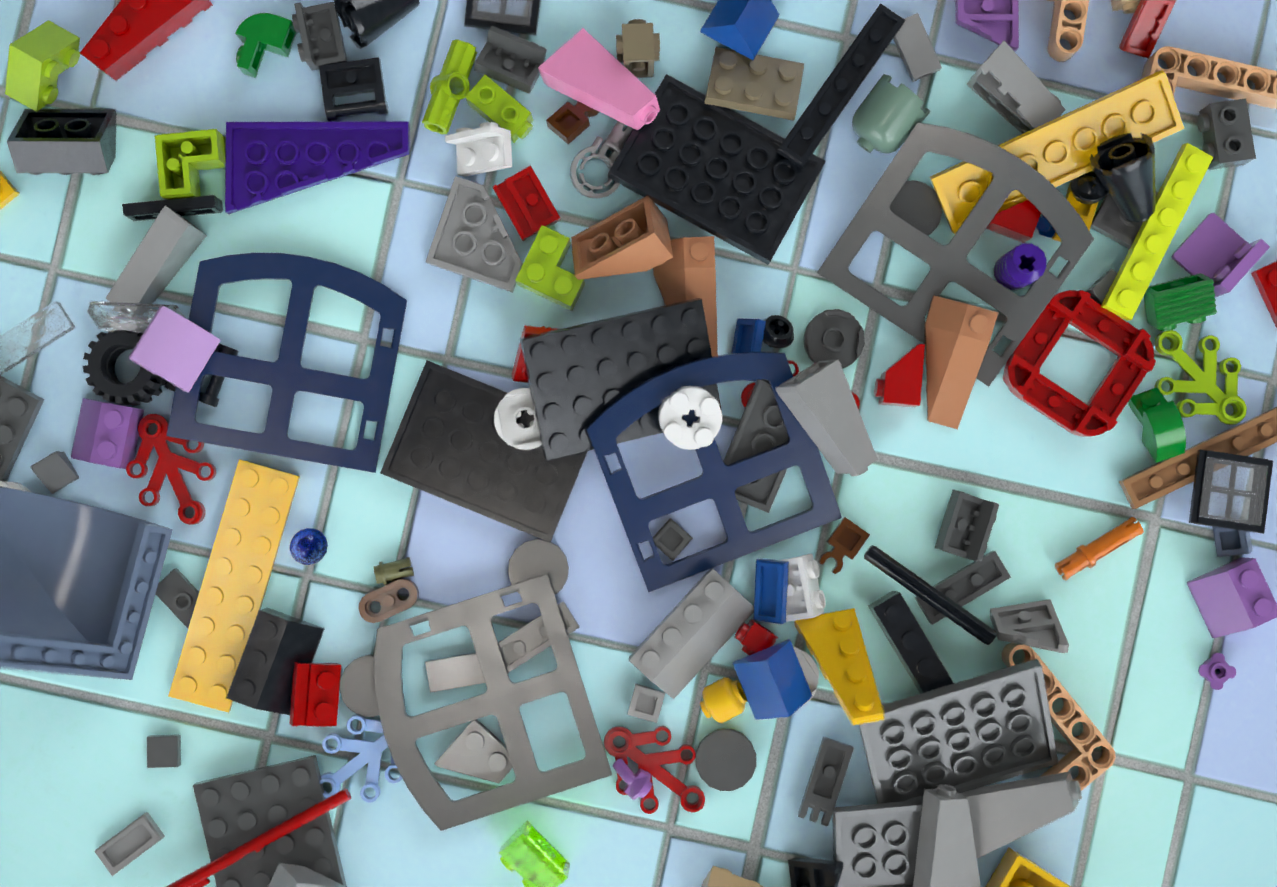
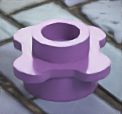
M1221 653L1212 654L1211 658L1207 659L1198 669L1200 676L1209 681L1210 687L1215 690L1222 689L1223 683L1229 678L1236 676L1235 667L1229 666L1225 661L1224 655ZM1218 668L1220 670V673L1216 674L1215 669Z

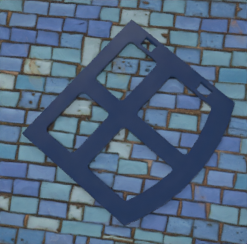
M245 253L200 261L189 321L209 333H212L219 290L223 284L265 279L290 280L292 282L280 353L277 361L268 362L213 352L189 393L184 392L178 387L175 388L167 436L376 473L407 300L387 286L360 272L336 263L308 256L285 253ZM322 286L344 294L380 314L373 361L368 378L362 379L302 367V353L316 287ZM384 329H394L391 348L381 346ZM210 374L271 386L272 395L265 431L258 434L198 423L196 421V412L203 377ZM298 391L362 402L364 409L356 448L348 450L290 439L288 437V428L295 394ZM367 421H377L374 441L364 439Z
M757 351L729 353L703 358L675 367L627 392L606 408L586 428L648 592L842 518L818 447L776 391L777 386L793 377L785 353ZM766 379L769 381L788 434V441L786 443L726 465L723 463L714 438L710 445L695 449L702 467V474L700 476L644 498L637 497L616 442L618 435L643 415L661 405L667 396H670L681 387L696 386L701 388L702 386L738 380ZM690 410L687 415L683 414L687 426H692L693 422L698 421L699 417L695 415V410ZM615 453L621 468L611 473L605 455ZM799 466L812 502L811 508L757 530L749 531L736 499L735 490L740 486L784 469ZM706 499L714 500L727 536L725 542L669 564L662 563L648 527L649 523L652 520ZM649 541L654 555L644 560L638 543Z

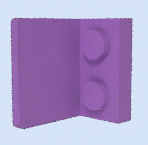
M1210 213L1172 254V259L1190 275L1202 273L1213 279L1215 297L1229 293L1270 246L1262 239L1248 243L1215 213Z

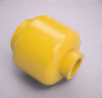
M724 677L703 689V701L700 702V706L707 718L712 717L715 721L723 723L743 713L745 703L748 700L738 680L733 681L729 677Z

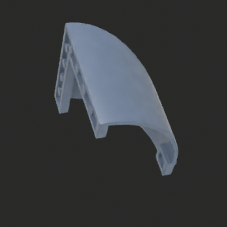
M0 486V668L132 680L173 529L82 503Z

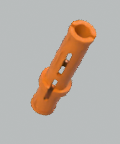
M1130 517L1129 520L1088 545H1080L1076 548L1075 553L1055 563L1058 574L1062 575V579L1066 581L1086 567H1094L1096 561L1138 535L1143 534L1144 531L1139 521L1134 524L1137 519Z

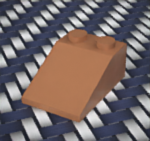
M645 196L571 237L574 273L578 280L646 272L673 258L667 219L649 196Z

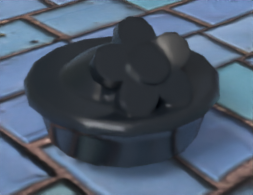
M1094 171L1071 180L1070 187L1073 196L1081 203L1095 204L1108 194Z
M772 315L764 320L766 321L763 336L764 343L774 348H786L794 341V328L788 319L783 316Z

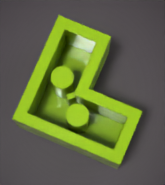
M48 20L9 44L5 94L36 112L47 104H52L58 96V75L69 67H74L80 58V52L78 51L80 38Z
M217 129L154 135L160 196L165 200L201 196L198 170L225 168L226 137Z
M541 225L515 281L518 286L573 311L585 286L584 279L578 280L575 274L560 268L571 246L570 238Z

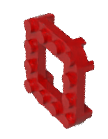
M1068 290L1054 295L1006 362L1003 381L1017 398L1068 432L1081 437H1091L1110 431L1118 423L1116 419L1147 372L1153 370L1156 360L1154 359L1153 345L1149 339L1151 336L1143 328L1138 330L1116 314L1101 307L1099 303L1090 298V293L1083 290ZM1069 324L1118 356L1087 404L1040 374L1039 370Z

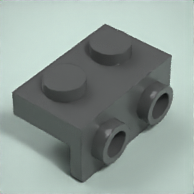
M301 2L295 3L296 14H292V21L296 33L300 32L302 43L298 44L301 61L306 62L312 71L319 70L321 65L347 62L335 3L329 2L309 7H303Z
M491 26L488 31L487 42L475 61L474 71L530 94L540 76L538 67L545 62L547 50L534 42L527 41L508 31Z
M953 490L935 548L962 558L981 562L987 549L993 524L996 521L999 504Z

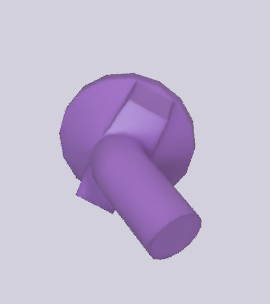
M623 759L616 760L613 768L624 782L627 783L624 792L632 800H636L638 797L644 798L652 787V782L650 781L651 774L641 768L634 774Z

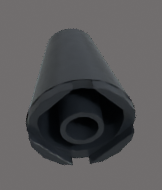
M334 0L344 28L349 27L354 32L349 37L360 49L368 46L420 4L419 0Z
M1131 133L1112 137L1097 147L1098 153L1095 156L1092 154L1090 156L1093 171L1125 219L1134 222L1147 220L1156 209L1155 146L1152 138L1142 133V138H1133Z

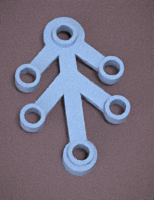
M356 714L347 722L348 731L354 735H358L364 730L384 734L381 720L366 719L364 716ZM354 719L361 721V729L356 730L352 727ZM335 733L325 737L322 742L325 752L334 754L340 750L357 752L359 754L335 773L327 772L321 775V784L329 782L332 785V791H324V797L328 798L339 792L341 783L368 763L366 783L360 791V796L365 802H374L380 795L378 782L382 751L388 747L385 736L382 735L376 741L342 738ZM328 739H335L338 743L337 748H330L327 744ZM391 755V764L385 770V778L390 783H398L402 779L401 774L400 777L393 778L389 773L391 768H397ZM367 787H372L375 790L376 795L374 797L366 795L365 789Z

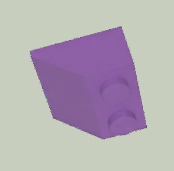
M83 398L71 458L126 469L128 463L135 458L139 438L138 424L143 418L144 410Z
M1240 557L1186 582L1212 638L1249 630L1277 618V603L1256 558Z

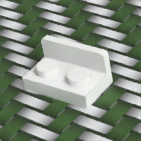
M481 123L480 128L476 129L458 128L456 133L445 136L446 143L456 145L457 175L466 177L512 167L511 131L498 127L497 123Z
M813 554L778 560L789 562L786 622L814 618L824 614L826 600L823 591L819 588L818 577L820 571L817 561L813 558Z

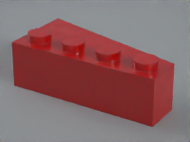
M120 0L81 50L80 54L113 80L117 81L143 61L147 53L156 46L161 47L169 40L168 37L180 27L185 28L193 21L192 18L202 10L206 11L213 4L210 0Z

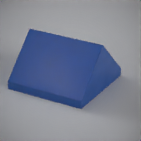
M718 0L702 26L700 33L754 60L776 23L779 13L771 0Z
M790 639L732 662L755 720L790 717L813 697Z

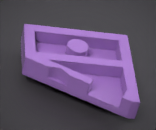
M955 0L957 25L998 45L1005 40L1013 51L1019 48L1018 0Z

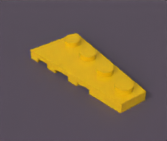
M855 609L824 613L814 618L795 620L794 624L799 634L801 633L806 641L808 650L817 660L823 676L831 684L834 695L851 724L857 725L884 720V711Z

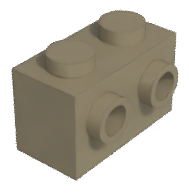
M634 19L628 21V24H622V35H616L617 60L623 63L637 78L654 77V62L660 60L659 33H653V23H646L642 19Z

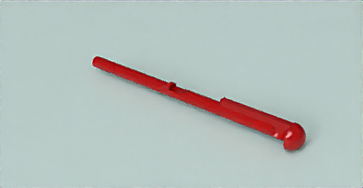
M347 788L337 792L166 887H203L209 884L210 880L208 877L234 864L254 850L256 853L260 852L266 845L351 799L350 792Z

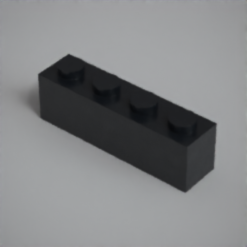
M893 590L868 605V608L920 694L954 684L900 592Z

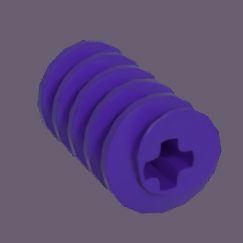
M1031 243L1018 245L996 261L994 277L998 283L1009 290L1022 289L1038 280L1044 274L1046 269L1045 254L1038 246Z

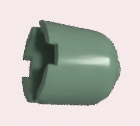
M883 74L852 118L853 130L859 136L856 142L869 153L873 149L885 154L895 152L906 141L916 124L922 123L930 113L929 109L920 108L924 102L913 91L902 83L898 88L889 83L892 77Z

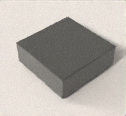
M671 518L653 536L655 546L672 561L693 539Z
M181 734L150 735L147 737V768L181 766Z

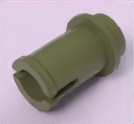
M410 557L385 564L381 561L379 565L373 566L377 584L383 583L387 585L388 581L414 576L413 567H410L412 564Z

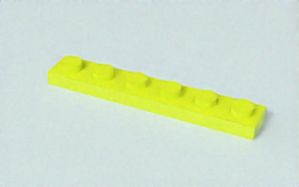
M1189 143L1182 144L1155 197V212L1147 220L1143 221L1101 307L1125 320H1132L1213 159L1211 155Z

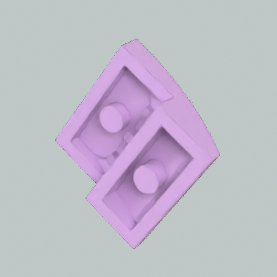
M161 305L128 359L152 374L162 377L184 392L189 393L221 340L195 323Z

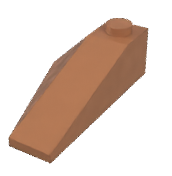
M714 236L683 237L670 240L673 258L653 268V275L664 304L669 305L696 298L702 299L712 357L718 356Z
M933 295L924 324L927 370V421L958 429L988 348L998 312Z

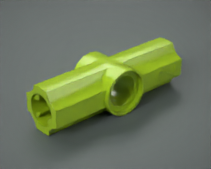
M459 39L452 40L440 75L433 77L430 83L432 96L422 123L424 124L423 127L432 132H437L441 135L448 134L460 100L464 99L469 93L470 84L468 77L478 53L476 47L469 42Z

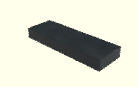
M215 195L122 204L123 215L133 221L156 219L164 206L172 209L182 217L223 212L222 201Z

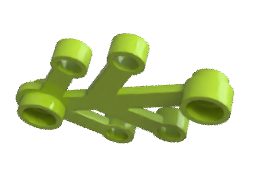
M1170 330L1158 334L1154 341L1157 352L1165 356L1170 355L1193 381L1174 380L1171 377H1163L1156 381L1155 388L1158 387L1163 396L1172 393H1206L1215 402L1195 403L1192 399L1181 400L1176 405L1181 417L1216 415L1219 421L1227 425L1241 422L1246 415L1247 408L1244 400L1238 396V373L1241 370L1240 361L1230 357L1220 362L1219 370L1225 376L1223 392L1216 385L1217 351L1220 347L1217 337L1213 335L1205 336L1198 342V348L1203 353L1202 370L1182 350L1183 340L1178 332ZM1164 338L1170 341L1169 349H1165L1162 346ZM1206 340H1210L1213 343L1212 350H1208L1205 347ZM1227 362L1233 363L1234 370L1232 372L1226 369ZM1163 381H1167L1170 385L1167 392L1161 387ZM1184 403H1188L1191 407L1188 414L1182 409ZM1228 404L1233 407L1231 415H1228L1225 411Z

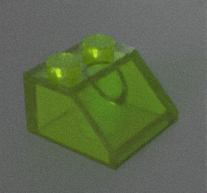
M528 820L499 850V854L502 856L500 858L502 864L511 872L516 870L524 878L522 883L525 887H558L568 878L570 863Z

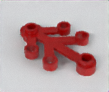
M158 414L146 415L138 424V434L142 442L135 460L128 463L126 472L131 478H143L148 472L146 463L154 447L159 458L147 488L139 493V501L144 506H155L160 500L159 492L167 474L180 503L178 509L180 520L189 525L198 524L205 517V507L201 502L192 500L179 468L196 474L197 478L202 481L212 480L216 476V468L211 463H199L172 453L167 441L183 445L184 449L189 453H199L203 449L204 443L198 442V447L192 450L189 447L190 440L167 436L169 423L163 416ZM155 423L158 429L155 434L151 435L148 428L151 424ZM135 464H140L142 468L141 473L135 475L132 470ZM208 466L211 473L205 478L202 476L201 470L203 467ZM149 491L154 494V499L151 503L145 500V495ZM190 506L195 510L192 518H188L185 514L186 509Z
M658 726L654 731L632 734L625 727H613L604 737L606 751L615 757V761L623 759L627 766V757H629L638 764V769L641 768L651 774L650 781L652 782V787L648 794L640 800V807L643 812L652 814L659 806L658 798L654 795L652 776L680 796L681 805L686 811L694 813L703 808L705 796L699 787L693 785L686 786L660 766L679 762L686 765L691 764L696 758L695 749L691 745H682L678 750L645 754L636 746L656 743L660 746L667 745L671 740L669 728ZM661 730L668 733V738L665 741H660L656 737V734ZM617 736L625 739V744L621 747H617L613 743L614 738ZM685 749H689L692 752V757L688 760L681 757V752ZM617 773L618 779L616 780V790L622 795H627L624 792V790L619 787V783L623 779ZM689 793H696L698 800L694 803L688 802L686 797ZM648 798L655 801V806L651 809L646 808L643 804Z

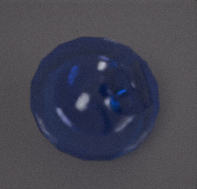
M306 528L293 536L289 549L291 556L296 562L302 565H312L323 559L327 552L328 543L321 531L315 528Z

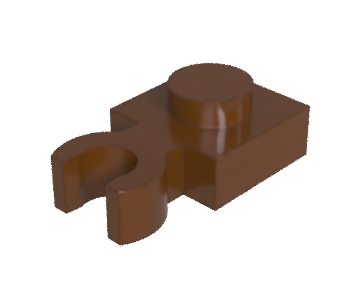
M567 101L546 122L548 128L569 145L590 126L587 117H594L599 114V111L577 101L578 103L575 106Z
M843 517L826 541L833 548L831 551L823 553L818 563L823 565L828 558L832 557L835 559L836 565L831 572L834 574L839 573L843 567V557L847 556L853 560L870 534L846 517Z

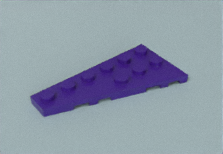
M226 122L225 213L229 215L410 155L409 122Z

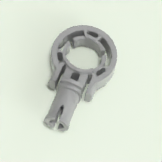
M617 121L597 154L595 152L603 141L599 136H597L591 147L583 149L574 157L570 167V178L573 186L579 193L589 198H603L615 192L620 184L614 181L607 191L594 193L593 190H600L603 187L590 185L584 179L583 173L579 174L580 181L582 182L580 184L576 175L577 164L580 159H583L579 166V169L582 170L588 160L598 158L607 164L610 171L634 130L633 128L626 126L622 130L625 124ZM607 150L612 152L609 157L605 156ZM590 152L591 155L586 158L584 155ZM609 178L604 183V186L607 187L612 182V179Z

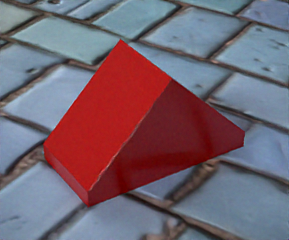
M1026 200L996 213L986 229L1025 243L1032 238L1041 213L1029 200Z

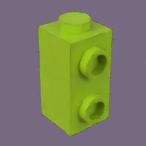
M485 74L465 97L468 105L488 122L497 123L498 127L510 130L513 143L518 138L524 139L533 128L531 124L533 122L532 113Z

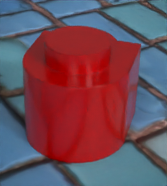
M750 619L748 624L745 622L741 624L734 638L744 645L741 649L742 651L752 655L773 646L778 636L755 620Z

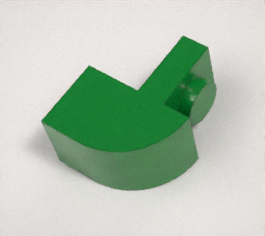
M258 13L245 19L235 32L244 43V46L241 45L237 51V67L244 75L256 78L265 50L289 57L296 36L293 22L270 13Z
M1158 387L1132 396L1128 405L1143 426L1142 443L1154 461L1158 463L1184 454L1186 432L1182 417L1174 401L1167 402Z

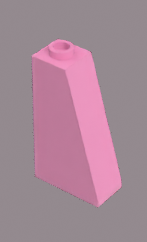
M584 28L538 67L541 77L548 87L637 131L642 126L650 124L660 111L656 95Z

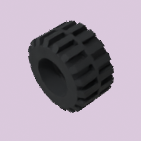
M121 326L120 329L112 327L108 328V334L100 332L96 335L99 339L98 342L91 341L88 347L92 350L90 354H84L83 359L88 360V365L83 366V372L90 375L85 380L88 385L94 386L92 391L96 395L103 396V399L109 402L136 406L141 405V402L148 403L152 401V395L159 396L163 392L160 386L165 385L167 381L141 366L136 378L126 384H122L115 374V363L118 357L126 350L134 349L144 331L128 326Z

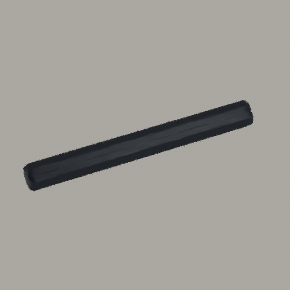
M871 545L864 554L865 560L984 644L990 645L997 636V632L878 547Z

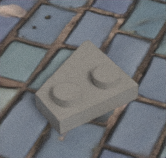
M1051 599L990 609V619L994 630L997 632L998 640L1068 653L1069 643Z
M477 719L471 721L434 763L440 768L495 783H500L513 768L506 745Z

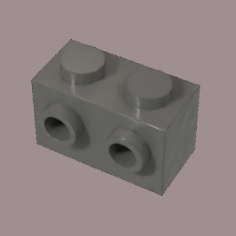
M1246 98L1211 103L1199 111L1197 125L1199 131L1203 133L1204 145L1202 151L1213 157L1208 170L1241 166L1256 159Z

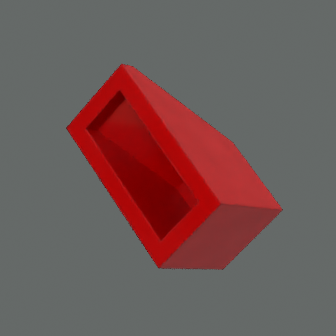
M925 344L914 346L881 374V379H876L874 395L879 397L880 405L914 408L920 406Z

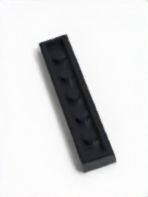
M880 3L784 139L777 153L802 169L901 29L905 19Z

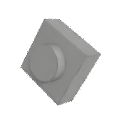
M635 684L627 715L657 723L665 692Z

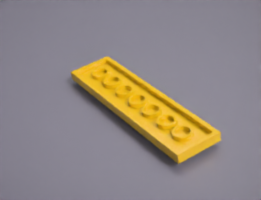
M1160 70L997 146L1022 159L1042 174L1054 187H1058L1093 171L1090 163L1091 154L1095 156L1098 153L1097 147L1112 137L1131 133L1133 138H1142V133L1151 137L1154 143L1183 130L1184 126L1166 73ZM964 161L930 176L936 195L953 233L958 231L993 180L991 172ZM1013 190L997 213L1028 199L1018 190Z
M239 459L168 697L228 713L231 711L233 701L226 697L257 614L261 610L300 476Z

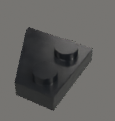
M792 858L788 860L791 887H838L844 867L843 861Z

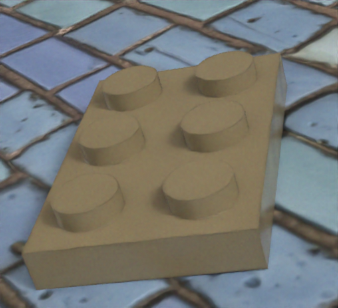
M715 47L705 104L794 121L804 63L756 55L755 59L751 60L734 50Z

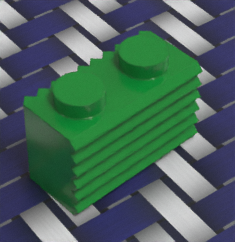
M1199 273L1174 279L1173 281L1162 282L1161 284L1150 285L1144 294L1147 323L1160 331H1170L1177 328V324L1186 321L1192 324L1206 321V316L1217 313L1213 279Z

